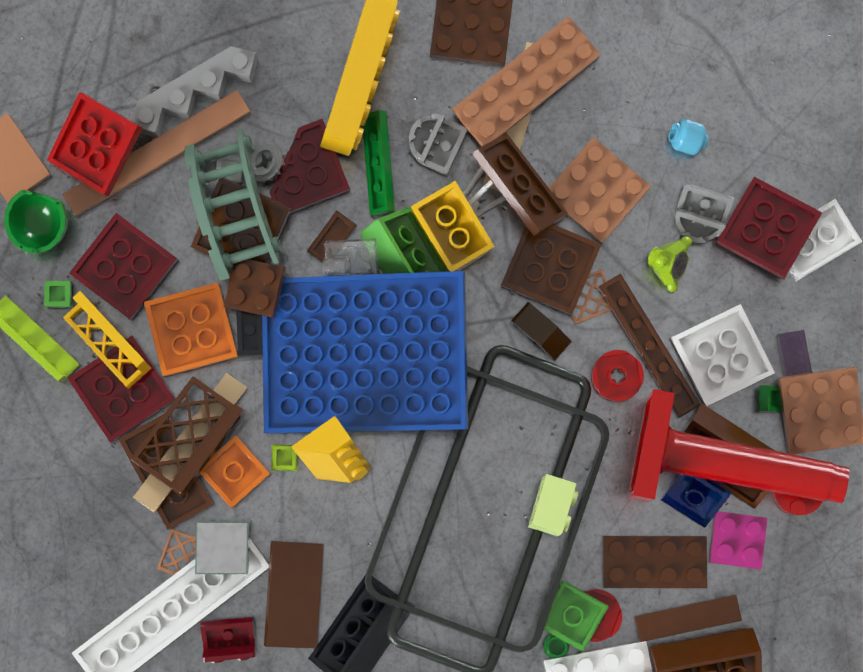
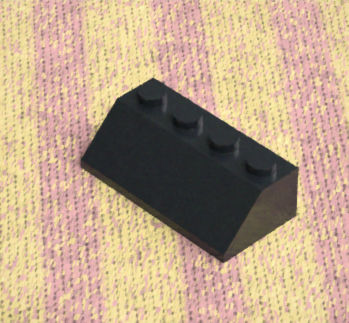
M366 574L318 643L317 649L315 648L308 658L323 672H371L391 643L387 635V624L394 607L371 597L366 590ZM372 576L371 582L376 592L388 598L397 599V592ZM407 600V603H406L407 605H410V606H412V607H415L412 603H410V602ZM403 611L397 632L410 615L409 612Z

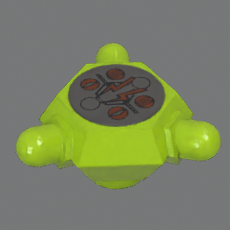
M688 236L683 237L680 241L666 243L660 248L654 247L648 257L649 266L653 267L656 275L664 285H667V289L670 292L678 290L677 281L684 275L688 264L689 256L687 249L692 245V239Z

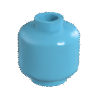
M681 119L678 123H674L669 132V142H671L673 149L690 155H695L701 149H705L709 139L703 124L688 119Z

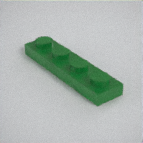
M377 110L369 113L363 127L370 215L376 216L395 211L387 113L384 110Z

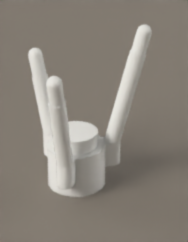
M482 167L479 168L463 192L477 218L506 200L502 196L477 209L480 206L477 200L494 184L492 180H489L474 196L471 194L468 196L484 173Z

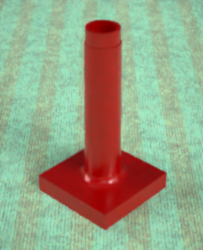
M653 389L647 397L628 498L645 502L655 500L659 475L663 472H672L824 502L843 503L849 482V467L674 430L669 426L675 393Z

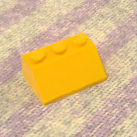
M456 181L411 206V213L447 272L460 271L495 248Z
M336 416L291 446L316 479L352 483L363 478L372 469Z

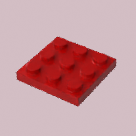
M79 92L47 161L101 194L110 196L143 127L89 95Z

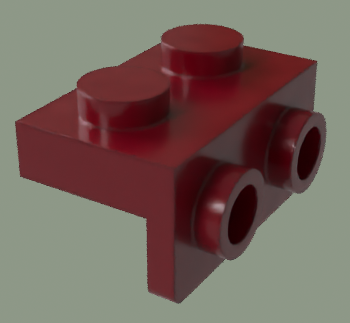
M253 617L200 623L203 662L220 663L224 660L233 659L243 661L255 657L256 637Z

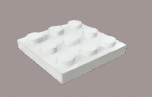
M741 304L671 337L702 403L706 406L775 374Z

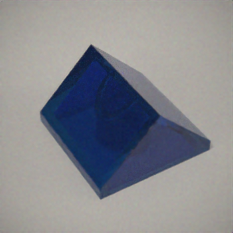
M676 474L661 500L705 528L730 497L731 493L711 480Z

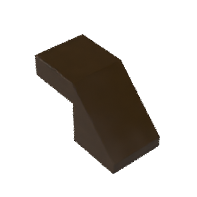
M529 302L511 320L525 336L536 342L553 360H556L572 342L557 325Z

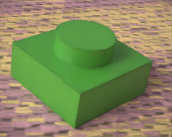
M44 281V307L72 308V282Z

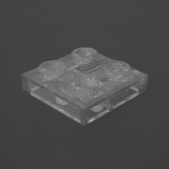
M376 238L334 240L324 243L323 276L380 274Z

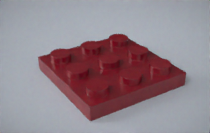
M754 176L727 222L724 231L719 236L717 244L785 280L821 217L822 212Z
M115 213L69 274L132 320L178 259L119 214Z
M130 336L126 341L146 361L151 369L129 389L100 358H97L67 378L110 443L175 400V397L134 336ZM114 347L109 350L106 355L107 359H119V348ZM123 364L122 375L128 379L138 369L134 364Z

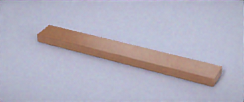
M238 90L130 153L110 196L101 194L83 182L62 195L74 215L78 217L185 153V146L200 144L251 112Z

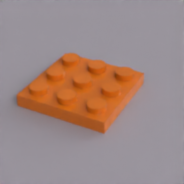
M219 282L144 302L163 377L238 357Z

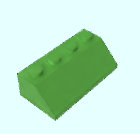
M410 207L381 217L360 232L384 274L447 272L411 213Z

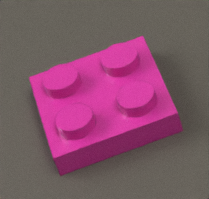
M715 511L709 562L762 570L768 518Z

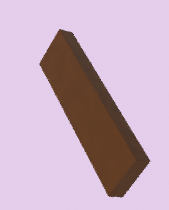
M737 595L634 616L639 642L742 621Z

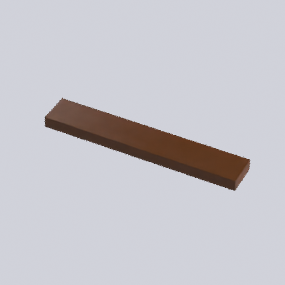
M621 273L598 287L660 390L675 393L672 409L677 418L697 408L700 402Z

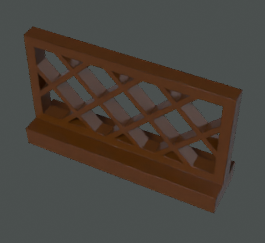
M192 376L130 460L182 498L244 415L243 409L236 404H232ZM195 385L203 390L205 400L189 402L188 392ZM207 394L213 397V399H207ZM186 398V403H181ZM220 402L227 407L222 415L210 417L209 403ZM205 404L207 418L192 420L190 406ZM187 407L189 421L174 423L172 413L175 409ZM169 417H170V422H171V423H170V424H165L166 421H167V420L169 419ZM216 420H217V422H216V423L214 424V426L212 427V426H211V421H216ZM208 422V434L195 438L193 424ZM190 425L192 438L176 441L174 427ZM171 428L173 441L158 444L157 433L160 429ZM154 439L155 444L149 445L151 441ZM202 441V442L199 444V446L196 448V443H195V442ZM193 443V454L190 457L179 459L177 445ZM174 446L176 459L161 462L159 448ZM156 448L158 462L146 464L139 459L145 450ZM186 462L184 466L180 468V463ZM177 463L178 474L171 482L163 476L161 466ZM152 467H158L159 472L154 470Z

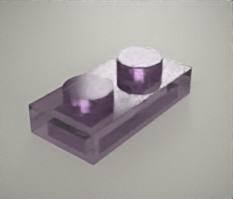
M804 330L778 334L785 376L811 373L812 368Z

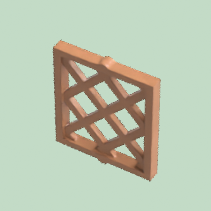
M602 269L588 275V278L595 276L593 283L588 281L585 283L591 286L588 295L581 292L580 296L585 297L586 300L583 306L576 304V308L581 309L578 318L574 314L571 316L575 325L612 311L608 303L602 301L604 298L602 294L600 299L591 296L594 288L599 290V286L595 285L598 277H601L604 283L607 282ZM589 299L598 303L595 311L586 308ZM600 305L608 307L607 309L598 312ZM584 311L592 314L581 319Z
M171 529L166 545L163 547V553L157 569L174 575L180 571L178 562L186 559L189 564L191 562L189 557L196 554V537ZM179 535L187 537L189 539L184 542H181ZM175 536L178 545L170 548L171 537ZM192 542L195 551L187 554L183 545ZM180 547L184 556L175 560L172 551ZM169 553L172 562L164 565L163 559L165 554ZM174 564L177 572L166 568Z

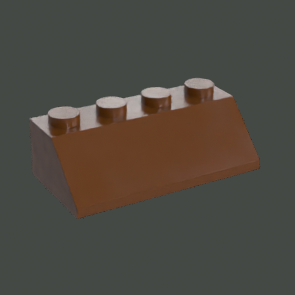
M702 403L681 431L773 450ZM711 480L754 509L769 493L766 490Z
M753 628L739 629L732 632L651 647L653 672H762L761 648Z

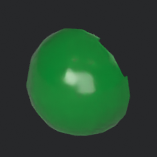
M21 190L10 199L7 205L4 226L8 238L15 247L26 253L39 254L53 249L62 241L68 229V214L61 200L41 193Z

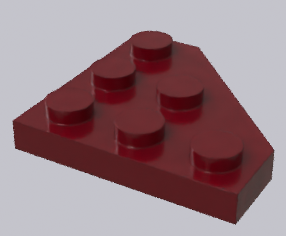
M323 118L298 128L290 150L283 161L285 165L281 166L280 174H278L269 192L272 199L292 207L290 213L350 191L336 152L320 147L326 129Z

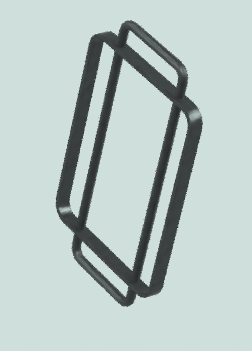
M505 345L494 346L487 352L480 371L467 366V375L477 379L468 402V429H458L397 599L394 600L376 592L372 586L371 579L425 430H419L365 577L366 590L371 597L394 607L387 624L388 639L393 645L461 672H493L503 648L520 653L531 650L538 644L609 441L608 426L603 419L586 412L591 396V386L585 376ZM504 355L579 384L581 394L576 407L489 375L494 360L497 356ZM486 383L573 415L552 476L562 479L582 419L595 424L601 433V442L536 631L531 642L526 646H516L505 642L541 540L542 531L535 529L532 531L496 637L406 604ZM403 611L493 644L486 664L476 666L400 637L397 628Z

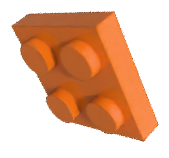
M235 435L213 455L200 474L230 508H233L271 473Z

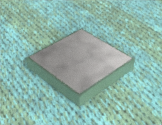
M196 522L195 574H248L249 522Z

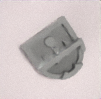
M431 114L421 119L419 118L413 124L409 133L411 153L420 164L447 176L468 129L446 119L441 114Z
M685 182L676 207V224L684 237H690L692 242L706 243L715 237H719L726 227V221L734 198Z

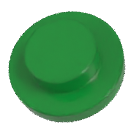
M550 634L544 640L543 649L549 658L565 657L569 652V644Z

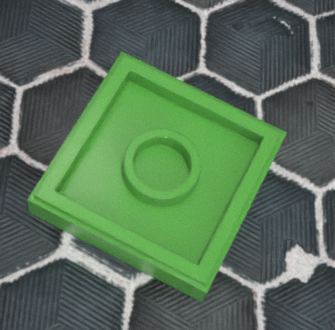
M562 580L556 592L544 630L584 652L609 606Z

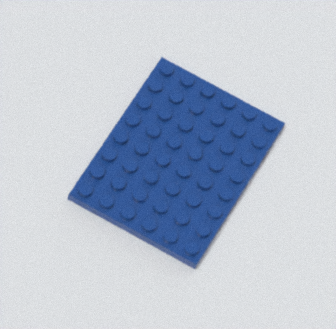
M464 271L284 278L275 318L262 316L264 433L312 432L334 416H336L346 432L468 429Z

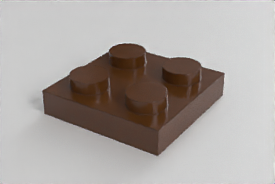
M249 259L233 264L224 307L275 318L286 268Z

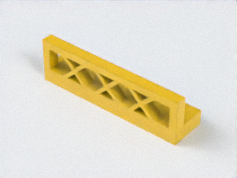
M79 291L73 297L78 304L63 318L129 389L151 367L86 296ZM84 310L88 314L87 325H76L72 319ZM91 330H103V342H92ZM107 347H118L119 359H107ZM123 364H134L138 369L128 379L122 375Z

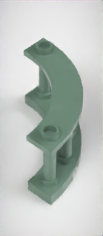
M242 128L237 129L238 142L202 153L197 151L195 144L185 146V165L187 169L191 168L192 177L188 178V184L202 235H208L209 237L208 240L212 249L208 250L220 281L230 278V268L235 263L269 253L275 264L279 262V252L282 251L278 237H273L259 195L251 151L254 150L253 142L250 136H245ZM240 152V162L204 172L206 163ZM244 172L246 188L213 199L207 196L206 186H208L209 182ZM250 197L255 216L221 227L215 226L212 212L216 208ZM259 225L265 243L229 254V252L225 253L221 243L224 236Z

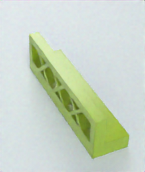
M5 295L0 300V328L58 382L64 384L68 380L67 378L72 376L81 364L8 296Z

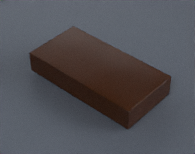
M336 210L310 245L307 253L328 267L354 232L357 224Z

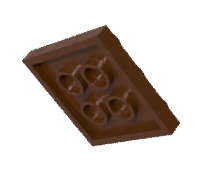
M437 0L430 57L505 66L513 0Z
M225 177L221 178L216 184L211 199L246 187ZM259 193L273 237L277 236L279 239L292 207ZM249 197L216 208L212 212L215 226L221 227L255 216V212ZM258 225L224 236L221 243L225 253L229 252V254L263 244L265 241ZM200 226L191 247L209 255L208 250L212 249L208 240L209 237L208 235H202ZM269 253L249 260L268 263L271 256Z
M554 224L535 236L525 227L501 287L572 316L601 244Z

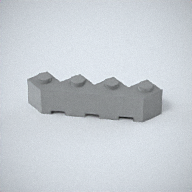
M231 46L137 101L132 121L143 127L140 134L159 137L166 114L184 119L191 118L197 96L216 101L221 100L227 78L252 84L258 63L256 52Z

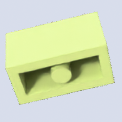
M549 474L543 476L528 527L555 536L561 535L563 531L567 532L571 522V516H568L570 506L574 507L578 497V491H575L577 483Z

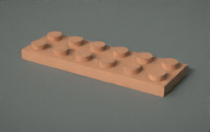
M568 16L452 109V112L478 143L483 146L502 136L598 59L601 54Z

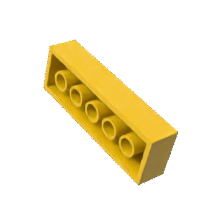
M397 0L365 1L320 147L347 156L350 155L352 149L357 150L364 129L359 127H364L371 105L367 104V102H372L379 82L374 79L378 80L386 59L382 56L387 54L393 37L391 33L394 31L400 11L396 10Z

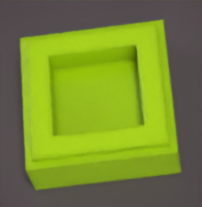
M272 444L271 470L298 471V455L291 447L293 445Z

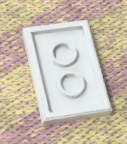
M836 199L817 209L822 212V215L790 269V273L796 282L862 243L861 238Z

